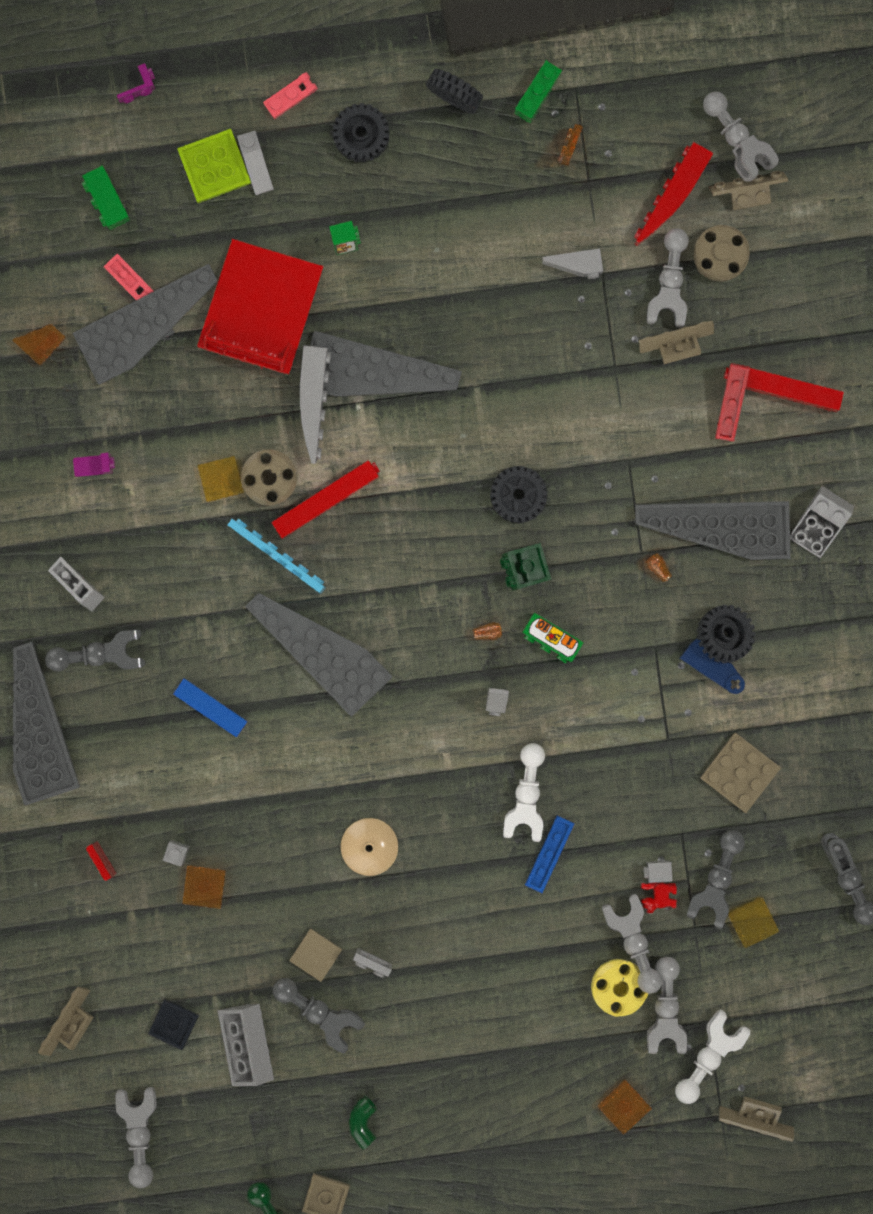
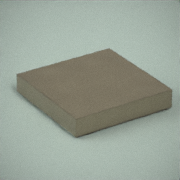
M310 928L289 961L322 982L343 949Z
M313 1173L302 1212L308 1214H341L350 1184Z

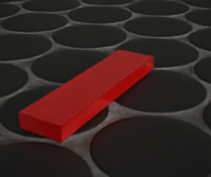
M730 363L715 434L716 439L732 442L735 440L750 366Z

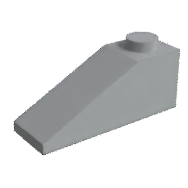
M256 131L237 136L255 195L274 190Z
M600 248L542 258V264L581 277L588 276V279L599 278V275L603 273Z
M62 557L48 570L81 605L90 611H93L105 598Z
M488 687L485 710L489 711V715L500 716L501 713H505L509 695L508 690Z

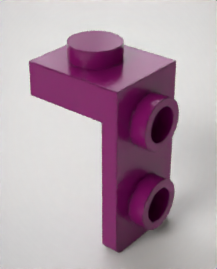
M145 63L138 66L145 84L116 95L120 103H130L134 101L135 97L150 95L155 90L152 81L155 79L151 68L147 69Z
M110 453L73 458L75 477L113 474L115 459Z

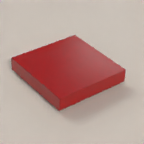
M98 841L86 847L89 856L104 881L117 874Z

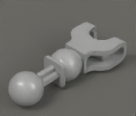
M711 92L704 98L703 108L708 115L718 117L725 128L722 130L721 135L725 134L727 143L735 147L732 151L736 157L735 169L739 175L747 182L755 179L758 174L755 162L759 163L766 170L776 167L779 159L773 148L768 143L757 140L754 135L749 137L748 128L744 124L739 123L742 119L738 118L734 121L727 112L728 102L726 97L720 92Z
M671 229L665 235L664 244L669 250L668 264L663 266L664 270L659 276L661 285L659 294L648 303L647 324H654L657 321L659 311L667 308L674 313V324L677 328H682L685 325L687 305L680 297L679 288L683 284V274L681 272L683 268L679 267L681 252L688 246L689 238L682 229Z
M636 894L630 896L631 911L625 917L617 916L610 905H603L602 910L608 927L621 933L624 939L625 951L630 955L631 959L635 958L640 970L637 979L639 988L649 994L657 992L661 988L662 977L658 971L651 969L646 956L649 953V950H647L648 941L641 934L640 929L644 910Z
M663 957L655 965V970L662 977L661 993H657L658 1000L655 1004L656 1021L647 1030V1049L649 1054H656L659 1042L665 1038H670L675 1041L677 1052L685 1054L687 1050V1035L683 1027L678 1024L676 1015L679 1012V1002L677 1001V994L673 993V980L679 975L680 967L674 958Z
M148 1087L145 1090L144 1101L139 1106L132 1105L129 1102L126 1090L118 1089L116 1092V1112L126 1121L127 1128H129L126 1133V1139L130 1145L128 1150H133L134 1166L131 1167L128 1178L130 1183L136 1188H145L153 1180V1171L146 1164L145 1149L150 1147L148 1143L151 1135L146 1127L148 1126V1118L157 1107L154 1087Z

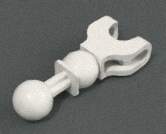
M530 743L523 747L520 754L523 764L526 765L524 779L519 780L520 784L516 789V806L505 815L503 835L504 838H511L515 827L518 824L525 823L532 829V840L540 842L543 820L540 814L536 812V802L539 799L540 790L538 788L539 782L535 781L537 767L544 762L545 752L540 745Z
M721 1009L716 1011L707 1024L708 1041L705 1045L708 1047L702 1048L699 1051L697 1062L694 1061L697 1068L689 1079L681 1080L676 1086V1096L682 1103H694L700 1096L699 1084L707 1073L712 1075L713 1073L710 1071L716 1070L720 1066L721 1056L725 1057L728 1052L741 1049L750 1035V1029L747 1027H740L733 1035H726L723 1031V1025L727 1015Z

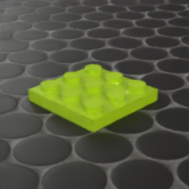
M231 129L177 148L197 203L252 184Z

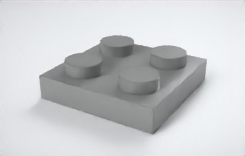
M357 948L353 958L357 966L363 969L369 967L374 970V974L380 977H384V975L389 976L392 964Z

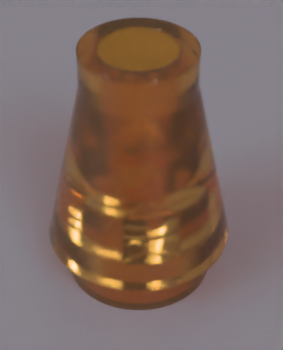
M655 553L646 560L647 568L659 577L662 582L672 577L663 556Z
M494 621L473 629L475 640H498V638H502L500 622L495 623Z

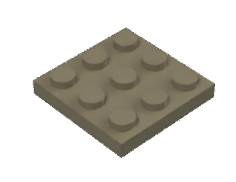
M734 732L700 778L743 812L747 813L781 767Z

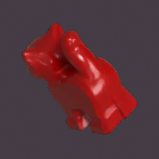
M654 882L641 884L642 889H653L654 898L640 900L642 907L648 914H652L657 908H676V899L669 898V893L677 894L675 883Z

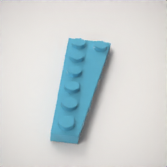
M231 519L228 523V526L282 564L319 593L324 591L326 587L323 586V580L316 575L313 577L307 574L309 570L301 564L298 567L292 563L293 558L285 552L283 555L276 551L278 547L270 541L267 544L261 540L263 536L255 530L252 532L246 529L247 525L240 519H237V521Z

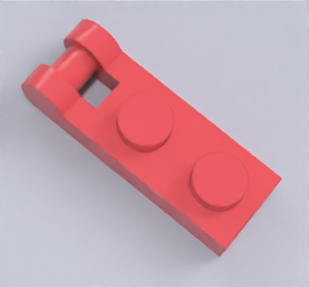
M305 72L298 79L264 101L263 104L275 120L314 93L318 87L315 83L312 84L309 74ZM302 84L306 87L304 91H301L299 88Z
M118 254L104 266L135 300L154 292ZM141 286L144 291L138 295L136 290Z

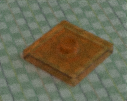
M188 865L182 904L221 909L226 870Z
M626 1080L621 1082L597 1105L623 1135L652 1109Z

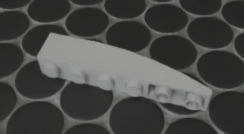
M305 345L303 347L300 378L301 420L311 463L316 464L317 459H321L322 448H319V440H323L324 429L320 428L321 421H325L326 411L322 410L323 402L327 401V391H324L325 383L329 381V372L326 371L327 364H330L331 352H328V348Z

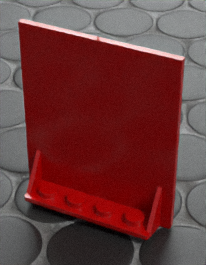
M232 239L197 344L198 348L245 363L260 366L261 369L264 367L287 375L290 374L324 266Z

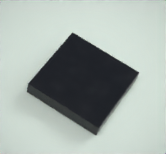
M165 998L148 1034L183 1050L199 1014Z

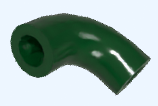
M367 1096L361 1098L351 1110L348 1122L350 1134L362 1150H365L376 1139V1136L368 1127V1119L378 1109Z

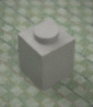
M171 840L163 861L181 867L184 865L190 846Z
M671 861L646 862L647 866L643 867L644 878H647L649 883L672 881Z

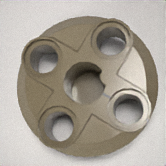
M717 225L705 230L697 239L693 250V258L698 272L706 278L717 282L729 281L740 275L747 266L750 256L749 245L745 236L736 228L728 225ZM705 235H713L714 242H707ZM739 238L741 245L735 246L732 243V239ZM702 261H708L711 264V268L704 269L701 265ZM730 264L737 266L738 271L736 273L729 271L728 266Z
M269 449L254 453L245 462L241 473V483L246 494L255 502L263 505H275L285 501L293 493L297 484V472L291 459L282 452ZM264 453L271 455V462L268 464H264L261 461V456ZM285 469L293 471L294 476L292 479L286 480L283 477ZM248 475H253L256 479L253 486H248L245 483V478ZM269 491L277 493L278 498L275 502L267 499Z

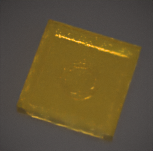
M235 456L197 465L207 503L244 494Z
M762 896L728 914L744 948L779 932Z

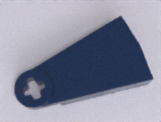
M697 638L690 643L679 657L680 660L732 694H739L745 688V681L734 666L729 662L714 661L715 658L710 659L707 657L709 654H704L702 651L704 647L699 646L698 643L701 641L697 640ZM731 680H739L738 685L740 687L738 689H731Z

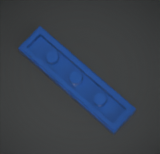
M185 678L173 694L235 737L239 735L248 722Z
M558 815L556 816L525 886L543 893L575 823Z

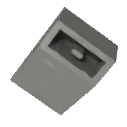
M821 486L790 533V540L821 558L851 517L854 506Z

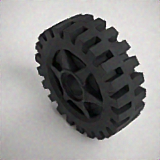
M434 69L426 83V87L433 94H436L437 97L467 113H475L483 99V95L475 87L444 70Z
M360 103V105L352 104L351 107H346L336 117L333 125L334 143L338 151L347 157L348 160H354V162L358 163L359 161L362 163L369 160L372 161L374 158H378L388 145L389 125L383 113L376 107L374 108L369 104L364 105V103ZM359 129H363L367 133L363 137H358L356 132Z
M524 466L508 468L502 471L492 484L490 492L491 503L496 513L509 522L525 523L531 521L545 507L547 501L546 484L542 477L531 468ZM522 490L524 498L521 500L515 499L513 496L514 491Z
M722 605L711 609L702 617L698 623L700 626L697 628V632H699L697 640L701 641L698 644L700 647H704L702 650L704 654H709L707 657L710 659L715 658L714 661L732 663L748 654L755 643L753 638L756 636V632H752L755 627L754 624L750 625L752 620L751 618H746L747 613L745 611L741 613L739 607L734 608L733 605ZM724 631L728 633V637L724 635Z

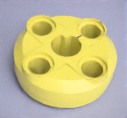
M614 959L602 964L596 970L591 983V991L596 1004L604 1012L615 1017L626 1016L634 1013L643 1005L648 993L642 991L640 996H634V990L639 987L637 983L640 974L638 966L628 960ZM627 964V972L620 973V966ZM605 979L604 987L597 988V981ZM614 1002H619V1009L612 1011L611 1005Z

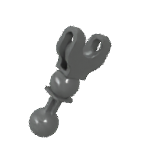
M140 630L121 631L115 635L111 642L104 644L93 642L87 647L82 646L83 650L67 652L64 648L54 647L47 652L45 657L47 667L56 672L65 670L70 663L84 662L85 665L90 664L92 666H101L105 662H114L123 669H134L146 665L144 659L130 658L125 651L128 642L141 637Z
M736 830L726 831L721 836L720 845L723 853L719 865L714 864V868L708 874L709 884H707L705 891L696 894L692 898L687 912V917L693 919L698 915L701 907L710 906L716 913L715 927L720 930L724 927L730 911L729 905L725 900V890L732 883L731 873H733V870L730 869L734 855L740 853L745 846L743 835Z
M826 833L821 838V844L835 872L838 874V884L847 895L851 894L855 902L854 918L862 925H870L873 923V903L866 901L861 890L865 887L862 883L861 873L856 869L846 843L836 834Z
M289 978L279 979L273 986V995L276 1000L281 1003L292 1002L302 1009L301 1015H305L310 1023L319 1024V1027L325 1032L327 1044L342 1054L347 1052L348 1045L339 1036L341 1029L351 1026L361 1030L365 1026L364 1020L349 1009L335 1011L331 1008L328 1009V1006L323 1001L314 1000L313 996L307 999L297 992L295 982Z

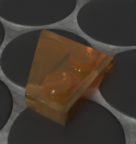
M575 124L574 129H569L566 137L569 140L567 147L563 146L560 157L563 158L561 164L569 166L582 130L581 125Z
M52 324L42 327V329L31 331L29 334L19 338L16 337L12 341L41 366L66 337Z

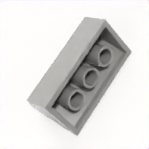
M246 1004L218 1010L232 1086H258L274 1080L260 1005Z

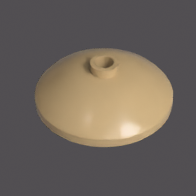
M364 818L358 820L347 828L342 837V857L347 866L358 874L365 876L381 874L391 867L397 857L398 840L396 834L387 823L379 819ZM366 845H372L373 850L367 851Z

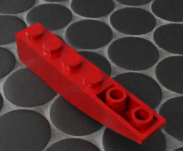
M693 142L691 147L686 146L682 153V156H684L682 163L677 162L672 171L675 175L672 180L668 178L663 186V189H665L664 194L657 196L653 203L656 206L654 211H649L644 219L646 225L643 229L639 227L634 238L637 239L635 242L636 246H639L653 235L683 204L713 155L711 151Z

